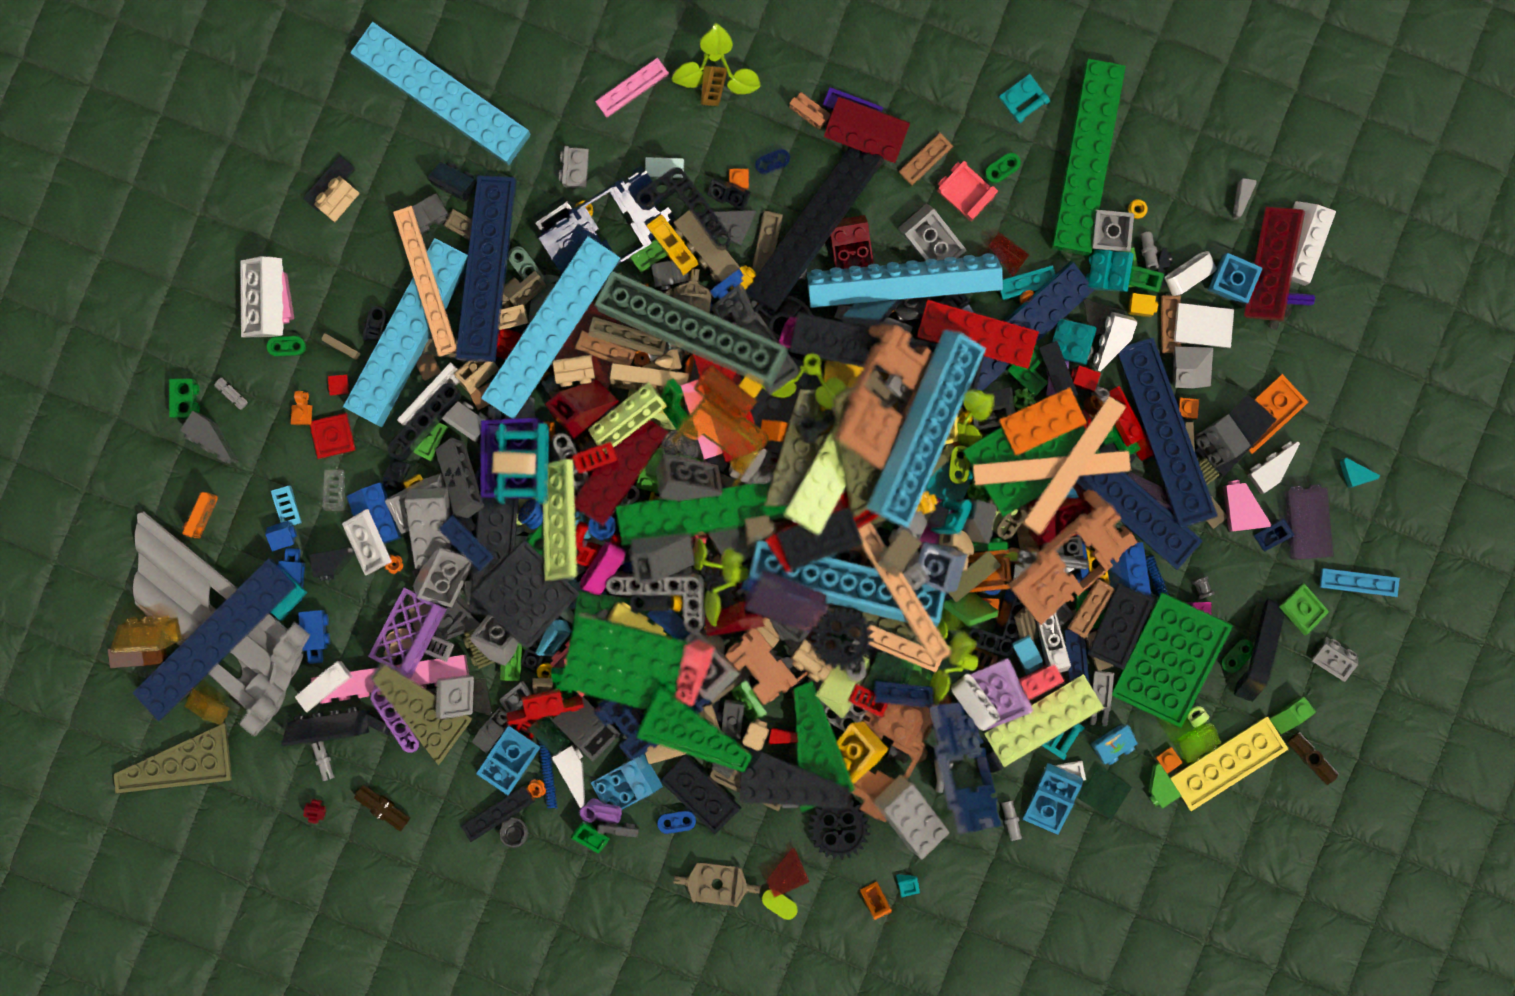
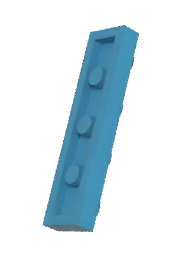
M1321 568L1319 588L1398 597L1400 578Z

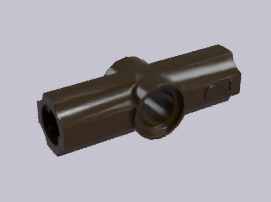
M1299 731L1289 738L1286 743L1326 785L1337 779L1339 773ZM1315 753L1317 760L1311 764L1309 756Z
M365 784L362 785L354 796V799L370 809V812L382 821L385 820L400 832L410 820V817L395 807L391 800L383 795L380 796Z

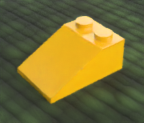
M865 722L851 723L837 741L853 784L877 764L888 750Z

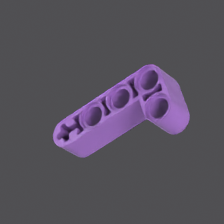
M375 685L371 693L372 703L402 749L408 753L415 752L419 747L420 741L396 710L395 712H388L386 710L388 707L393 709L394 707L385 696L379 697L376 695V692L380 691V689ZM402 723L405 727L399 728L396 724Z

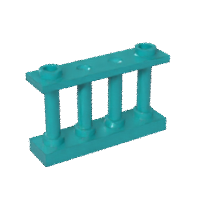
M500 424V429L496 431V439L499 441V453L534 454L535 460H538V468H535V474L499 473L498 487H495V498L498 499L499 503L505 504V497H534L539 504H548V425L538 424V429H535V431H507V427L504 424ZM506 439H535L538 441V448H535V450H506ZM534 477L537 479V487H534V489H505L506 478Z

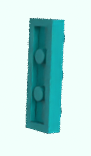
M1053 266L1004 279L1003 290H999L1002 300L1020 296L1028 290H1039L1055 275Z

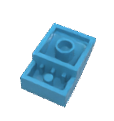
M508 726L476 774L506 795H510L541 747Z
M1047 763L1030 799L1023 820L1058 835L1082 787L1083 778Z

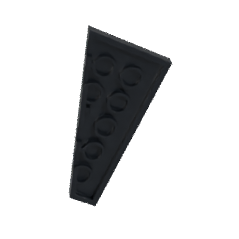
M742 745L751 752L752 757L745 771L741 772L740 802L849 808V787L821 777L816 773L807 771L761 750Z

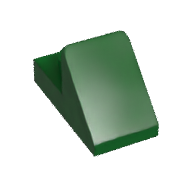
M1132 265L1129 285L1145 291L1159 293L1164 273Z
M583 821L571 835L573 840L598 854L610 840L608 835L598 833V829L586 821Z

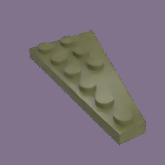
M223 723L115 773V793L231 781L232 773L227 724Z

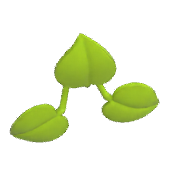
M717 23L700 40V47L705 52L702 66L699 67L696 62H687L681 65L672 76L674 83L689 88L697 87L703 83L702 70L706 66L707 59L709 58L712 61L721 59L724 67L727 68L728 76L731 78L727 82L729 90L736 94H749L761 86L757 74L750 69H739L734 75L731 73L724 54H727L732 49V39Z
M810 354L805 357L804 366H801L797 376L771 395L779 398L791 396L796 391L794 382L798 381L802 373L806 371L811 375L817 374L823 385L816 391L817 402L825 408L834 409L833 397L846 389V386L840 379L835 377L830 378L825 383L820 371L821 358L815 354Z
M970 390L964 394V406L970 413L964 420V424L957 423V442L960 445L968 448L981 440V434L978 429L973 425H968V421L971 416L980 421L985 420L989 416L993 405V395L984 394L981 390Z
M695 538L692 550L694 557L693 566L695 569L701 570L703 564L721 568L724 572V579L730 582L713 589L712 592L707 591L704 598L705 615L713 626H717L716 620L719 614L720 601L716 593L729 586H735L736 582L747 580L748 570L746 567H738L743 556L737 554L731 548L724 550L722 565L707 562L705 560L707 554L706 546L700 538Z
M940 618V623L936 626V629L943 640H945L948 635V628L946 622ZM958 632L952 639L951 647L948 646L951 651L950 661L958 667L945 669L944 671L938 669L932 676L930 687H933V701L936 705H939L949 689L950 678L947 673L954 671L962 672L963 669L973 671L978 665V657L968 654L976 643L964 632Z

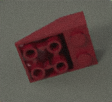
M861 215L842 219L830 235L835 267L849 269L851 266L868 267V265L874 264L866 216Z
M594 380L590 383L559 392L545 405L556 421L575 438L619 401L598 380Z
M1064 498L1040 535L1028 527L1029 535L1038 546L1050 543L1083 514L1088 516L1091 513V504L1085 498ZM1040 499L1028 502V516Z

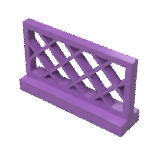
M403 588L368 657L380 663L383 662L404 676L412 678L447 609L431 601L417 598L414 592ZM409 594L413 597L414 604L405 607L403 600ZM423 604L430 605L431 608L428 614L421 616L419 606ZM415 607L418 617L409 620L406 610ZM403 611L405 622L396 624V614ZM419 620L421 625L419 631L412 633L410 623ZM407 625L409 634L400 637L397 627ZM394 629L397 639L387 642V631ZM410 637L411 647L403 650L401 640ZM398 642L400 652L391 654L389 644ZM385 646L388 656L383 658L376 656L377 650ZM402 656L403 662L400 668L394 666L392 657Z

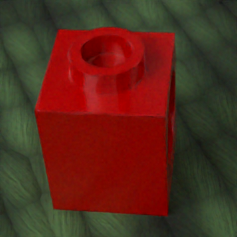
M1080 365L1072 370L1071 378L1075 387L1089 392L1095 391L1101 375L1100 372Z

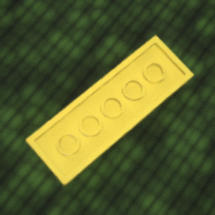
M1268 716L1174 774L1170 779L1182 795L1181 798L1188 809L1192 811L1287 751L1288 748Z

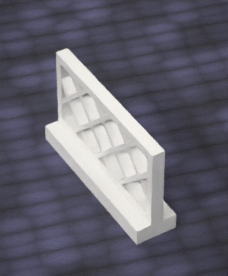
M450 362L398 418V421L406 426L442 385L451 383L456 386L459 382L453 374L458 369Z

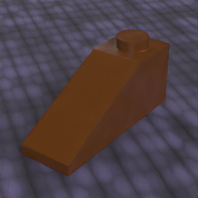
M166 641L107 649L110 668L161 664L168 658Z

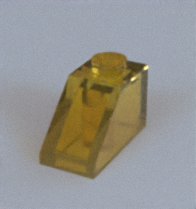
M195 689L192 690L185 705L186 708L202 719L222 725L230 709L221 701Z

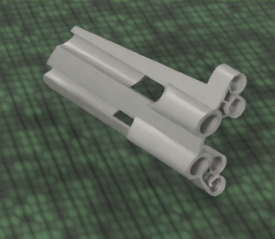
M145 512L137 514L138 523L135 530V546L139 552L138 571L135 574L133 583L135 605L177 645L181 646L216 611L209 603L210 588L212 587L225 599H228L238 588ZM270 614L231 651L242 667L241 678L233 677L219 664L209 673L215 681L247 710L248 714L239 725L253 736L257 735L281 708L292 676L301 664L303 658L302 649L310 636L308 632L295 622L288 630Z

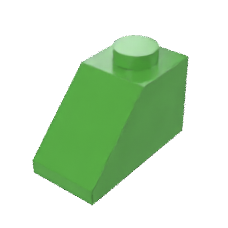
M1299 696L1269 719L1277 731L1283 734L1300 725L1316 712L1305 697Z
M1156 762L1153 764L1149 786L1151 796L1149 799L1155 807L1159 806L1163 809L1182 795L1160 763Z

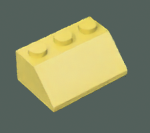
M623 602L621 605L615 603L606 617V620L667 635L663 632L664 628L656 623L651 625L647 622V617L641 613L634 614L631 612L632 608Z

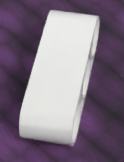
M1205 251L1194 256L1166 275L1165 281L1172 296H1177L1214 273L1217 268L1210 252Z
M965 674L951 685L953 694L979 729L986 730L1000 719L998 711L971 675Z

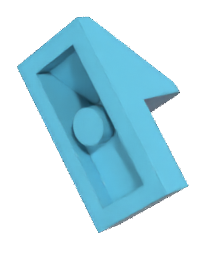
M1029 635L1012 643L1026 675L1044 667L1042 664L1043 660Z

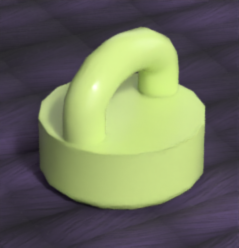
M1196 706L1190 710L1187 718L1192 726L1196 728L1209 719V715L1204 708ZM1196 711H1200V712H1201V713H1199L1198 715H1196L1194 718L1192 717V715H1193L1194 712H1196Z

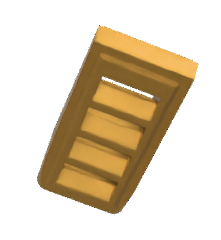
M704 66L701 105L719 106L727 68ZM708 96H714L713 100H708Z

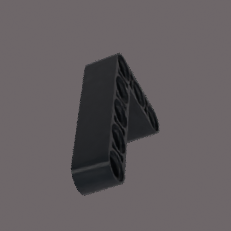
M672 168L638 192L636 199L642 210L654 208L676 192L714 246L719 250H726L730 247L731 238L728 231L682 168ZM676 174L683 176L679 182L673 181L672 178ZM665 185L667 189L665 192L659 193L656 191L657 187ZM688 189L694 191L691 197H685L683 195L684 192ZM644 196L651 198L647 204L641 203V199ZM698 205L705 207L701 213L696 212L694 209ZM710 220L716 222L713 228H707L705 225ZM725 236L727 241L724 244H719L717 238Z
M1015 566L1011 574L1012 581L1014 580ZM1007 589L993 634L970 626L962 627L959 632H964L976 643L975 647L1009 656L1014 651L1012 643L1016 642L1019 636L1015 616L1025 606L1012 589Z
M1268 598L1263 606L1249 667L1238 680L1234 689V696L1253 702L1269 682L1285 613L1279 607L1282 603Z

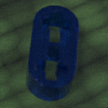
M779 149L758 158L755 164L757 172L766 175L786 167L790 162V154L784 149ZM779 154L787 157L784 163L781 161L774 162L773 160L778 159ZM761 161H764V163H772L767 166V170L759 168V166L761 165Z

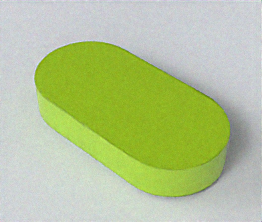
M768 889L763 893L762 902L765 907L786 920L793 919L796 916L797 905L794 901L776 889Z

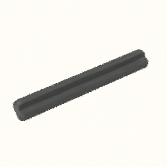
M1020 551L1017 556L1020 563L1029 564L1034 563L1038 558L1036 557L1037 553ZM1058 555L1066 565L1065 568L1083 570L1088 568L1089 561L1087 558Z

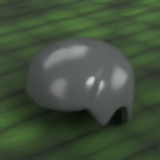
M511 817L501 825L499 832L500 840L507 847H520L526 842L529 835L527 825L521 819Z

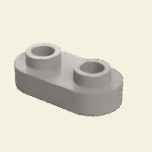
M846 646L844 653L847 656L853 655V647ZM858 660V667L852 663L850 670L845 665L846 673L850 680L860 681L866 676L865 662L863 663Z

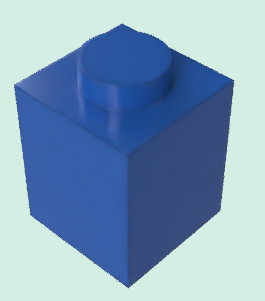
M289 521L266 528L265 535L272 551L293 545L295 537H297L295 527L290 526Z

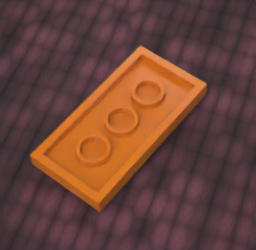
M1283 374L1255 398L1277 420L1248 450L1250 454H1253L1308 403Z
M1070 388L999 420L1015 456L1086 424V420Z

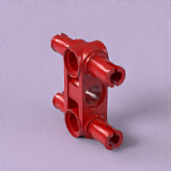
M578 521L575 528L576 564L589 567L603 545L583 540L589 526L584 522ZM614 532L609 543L620 547L622 542L621 535L618 532Z

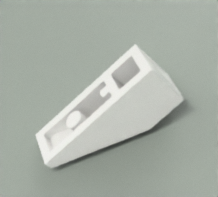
M342 661L337 662L316 678L295 698L303 709L308 712L353 676Z
M572 745L553 756L552 759L581 808L585 805L584 772L581 759L584 756L579 747L575 748Z

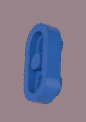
M739 269L710 291L711 295L714 298L718 297L721 299L729 293L727 289L732 285L734 288L740 285L744 277L742 271Z
M690 811L667 813L660 816L657 825L659 830L666 834L688 831L695 826L696 817ZM684 817H688L690 819V822L688 824H685L683 822ZM665 820L671 821V825L669 827H666L664 825Z

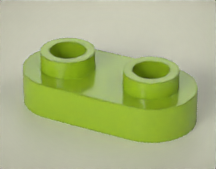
M962 445L953 449L950 458L949 478L955 484L964 483L969 476L970 463L965 455L963 459L957 457L958 452L967 449V447ZM956 471H960L962 473L961 478L955 477Z

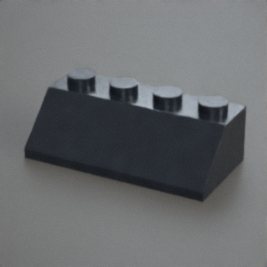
M359 707L349 708L347 713L335 710L330 711L328 716H323L322 712L311 714L312 718L307 719L305 715L296 716L294 721H289L286 724L282 747L369 733L366 710L359 711Z

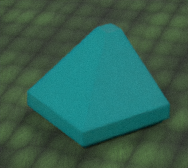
M896 875L901 897L920 893L917 876Z

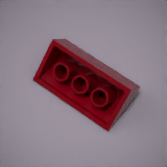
M839 96L824 137L868 154H878L884 160L896 163L910 122Z

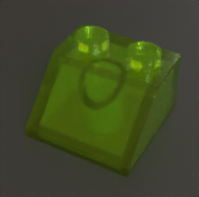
M1205 722L1173 741L1185 762L1195 763L1202 758L1200 755L1205 752L1209 754L1218 749L1217 745L1221 741L1214 725Z

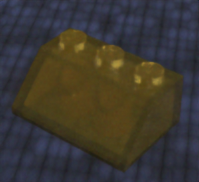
M163 615L156 619L153 616L143 617L140 620L137 617L125 619V623L118 625L111 653L161 650L182 640L178 617L170 618L169 615Z

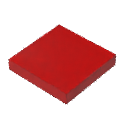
M348 413L311 422L310 428L317 459L356 451Z

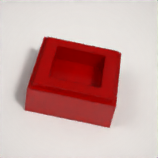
M348 375L328 376L330 396L350 394Z

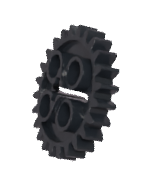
M702 568L701 574H699L703 581L707 583V591H711L710 586L713 583H717L719 586L730 583L724 579V575L722 577L719 576L720 570L714 574L713 568H710L708 573H706L705 568ZM689 581V585L691 587L694 585L698 586V583L696 581ZM729 586L716 593L723 609L738 603L733 600L736 596L732 592L736 589V586ZM690 599L691 606L699 605L695 599ZM690 619V622H695L694 626L699 625V621L697 619ZM704 622L703 626L701 627V630H704V629H705V626H706L705 622Z
M837 607L834 608V614L828 610L827 618L821 615L820 617L823 622H815L819 628H813L812 631L817 634L811 636V639L816 640V643L811 646L818 648L814 654L820 653L822 655L819 661L826 659L825 666L829 665L830 662L833 663L832 669L839 665L840 671L843 670L844 665L850 670L852 663L858 667V660L864 663L863 655L870 656L866 650L873 649L869 642L875 640L869 637L874 631L867 629L871 623H864L866 616L860 619V612L854 615L853 608L846 612L845 607L842 608L841 612L838 611ZM834 621L841 624V630L838 632L831 629V623ZM852 627L859 629V637H852L850 635ZM829 632L836 636L845 634L846 639L858 641L859 645L844 641L841 644L840 639L829 637L826 633ZM827 640L835 642L836 647L834 650L826 648L825 643ZM845 646L853 647V656H847L844 653Z
M850 800L849 808H815L818 814H811V817L815 820L808 822L809 825L813 826L808 832L814 833L810 840H816L813 846H820L819 853L825 850V857H828L831 853L833 860L836 859L837 855H840V859L843 860L845 854L850 859L851 852L858 855L856 849H864L861 843H868L864 836L870 835L865 830L870 828L871 825L865 824L869 817H862L865 812L862 810L858 811L860 804L853 806V800ZM851 813L853 821L845 823L843 821L844 814ZM828 814L834 817V822L830 825L825 824L823 821L824 817ZM837 824H841L842 827L856 826V829H842L841 833H838L837 830L822 831L823 828H836ZM848 832L854 833V841H845V834ZM828 834H833L836 836V840L834 843L828 844L825 841V837Z

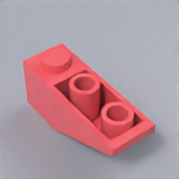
M695 640L686 645L675 697L691 706L694 704L710 666L714 646L700 640Z

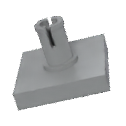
M465 675L437 680L436 718L444 719L472 714L474 676Z

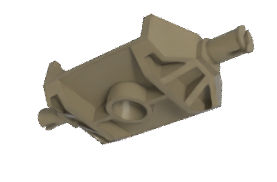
M691 269V281L675 287L673 298L710 314L711 290L699 284L700 270ZM685 350L684 354L692 355L691 352Z
M697 862L689 876H675L674 884L688 886L692 902L737 907L745 893H760V885H748L746 883L741 867ZM714 879H720L723 882V886L720 889L712 887Z

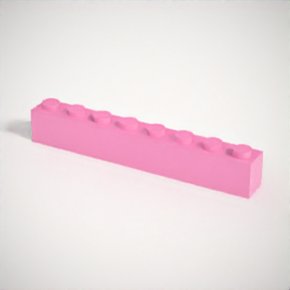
M466 655L449 657L447 662L440 659L420 661L412 678L409 679L427 688L426 684L434 683V687H436L438 679L469 675ZM377 668L350 672L353 677L322 700L320 704L332 702L331 698L339 697V701L351 699L350 695L358 694V698L369 697V693L372 692L373 687L376 685L371 676ZM318 677L311 678V682H313ZM378 691L377 695H383V693Z

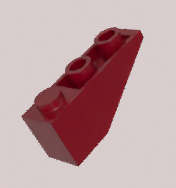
M759 599L739 602L719 611L716 620L717 626H713L705 617L707 636L765 627L763 610Z

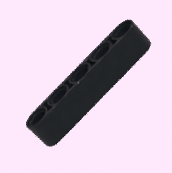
M451 383L442 385L389 444L388 453L397 460L402 461L408 458L438 425L445 414L460 400L461 391ZM454 389L453 396L447 397L448 391ZM440 403L441 409L434 412L435 405ZM424 418H428V423L422 426L421 421ZM415 432L414 439L409 440V434ZM402 446V452L396 455V449Z

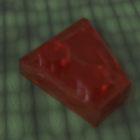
M792 848L766 880L774 898L810 882L795 848Z

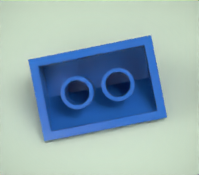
M377 483L348 495L347 499L353 517L364 510H369L383 544L402 537L385 503V499L388 498L383 483Z
M1139 542L1133 546L1131 545L1124 551L1121 557L1118 558V562L1113 558L1110 560L1113 566L1108 570L1109 585L1116 589L1119 583L1151 597L1143 542Z

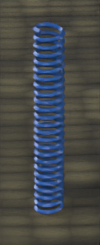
M1155 556L1146 557V565H1148L1149 573H1152L1150 576H1153L1151 579H1154L1152 582H1155V588L1159 590L1157 593H1166L1168 590H1166V584H1164L1161 573H1159L1160 570H1158L1159 567H1157L1158 564H1156Z
M539 733L541 735L538 736V738H541L539 741H542L539 744H542L540 747H543L540 750H544L540 751V753H544L540 756H545L540 759H545L541 762H546L541 765H547L542 766V768H547L542 770L544 772L542 773L543 777L545 778L543 779L545 781L544 784L547 787L545 793H548L545 796H548L546 799H549L546 802H550L546 805H550L547 808L557 809L556 791H554L555 785H553L555 782L552 779L554 778L552 776L554 773H551L553 772L551 770L553 769V764H551L552 755L550 754L549 734Z

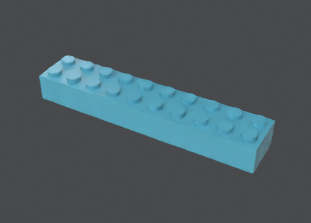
M374 22L370 24L350 52L356 60L507 165L511 164L531 135L529 130Z
M589 236L586 238L481 397L483 400L510 418L515 419L620 260L619 256Z
M434 238L427 254L446 310L466 273L468 255ZM414 277L343 406L380 427L386 421L419 360L427 341L432 335Z
M990 253L980 257L967 255L958 259L947 257L944 260L927 259L925 262L912 260L904 264L891 262L882 266L871 264L868 267L851 266L849 269L835 267L827 271L814 269L811 272H806L808 297L811 307L1003 290L1001 264L997 255Z
M944 330L867 507L868 510L893 523L909 527L964 400V394L968 391L984 354V347L961 333Z
M758 540L755 545L748 578L802 594L805 598L849 609L853 608V610L908 623L876 569L827 557L794 569L786 574L766 542ZM923 584L913 592L936 627L940 623L945 593Z

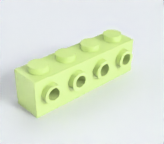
M647 383L588 430L598 445L612 442L613 447H615L667 407L656 389L650 383Z

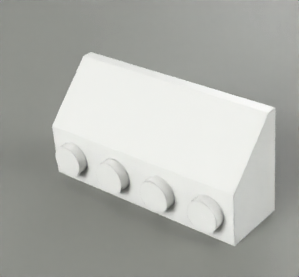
M1295 201L1293 209H1303L1305 216L1292 281L1306 286L1311 282L1336 211L1317 204Z
M257 257L241 260V337H275L283 335L282 258Z

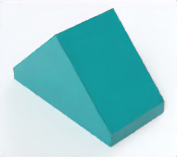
M1348 458L1340 460L1348 488L1379 479L1380 477L1379 474Z

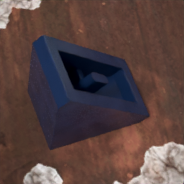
M1279 519L1272 523L1271 527H1266L1255 534L1254 537L1265 552L1293 537L1294 533L1285 519Z

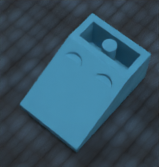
M645 753L591 782L602 803L620 806L622 809L663 787L651 764H648Z

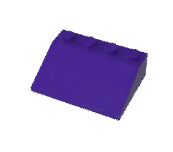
M538 418L481 421L482 498H495V487H498L499 473H492L493 453H499V441L496 439V431L500 429V424H504L507 427V431H535V429H538V424H543V421ZM506 439V450H535V448H538V441L535 439ZM535 460V468H538V460ZM534 477L506 478L505 489H534V487H537V479ZM505 497V498L532 499V498H534V497Z

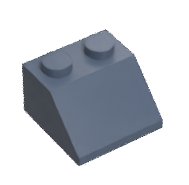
M924 542L918 563H920L930 578L924 584L944 593L956 591L968 554L952 547Z

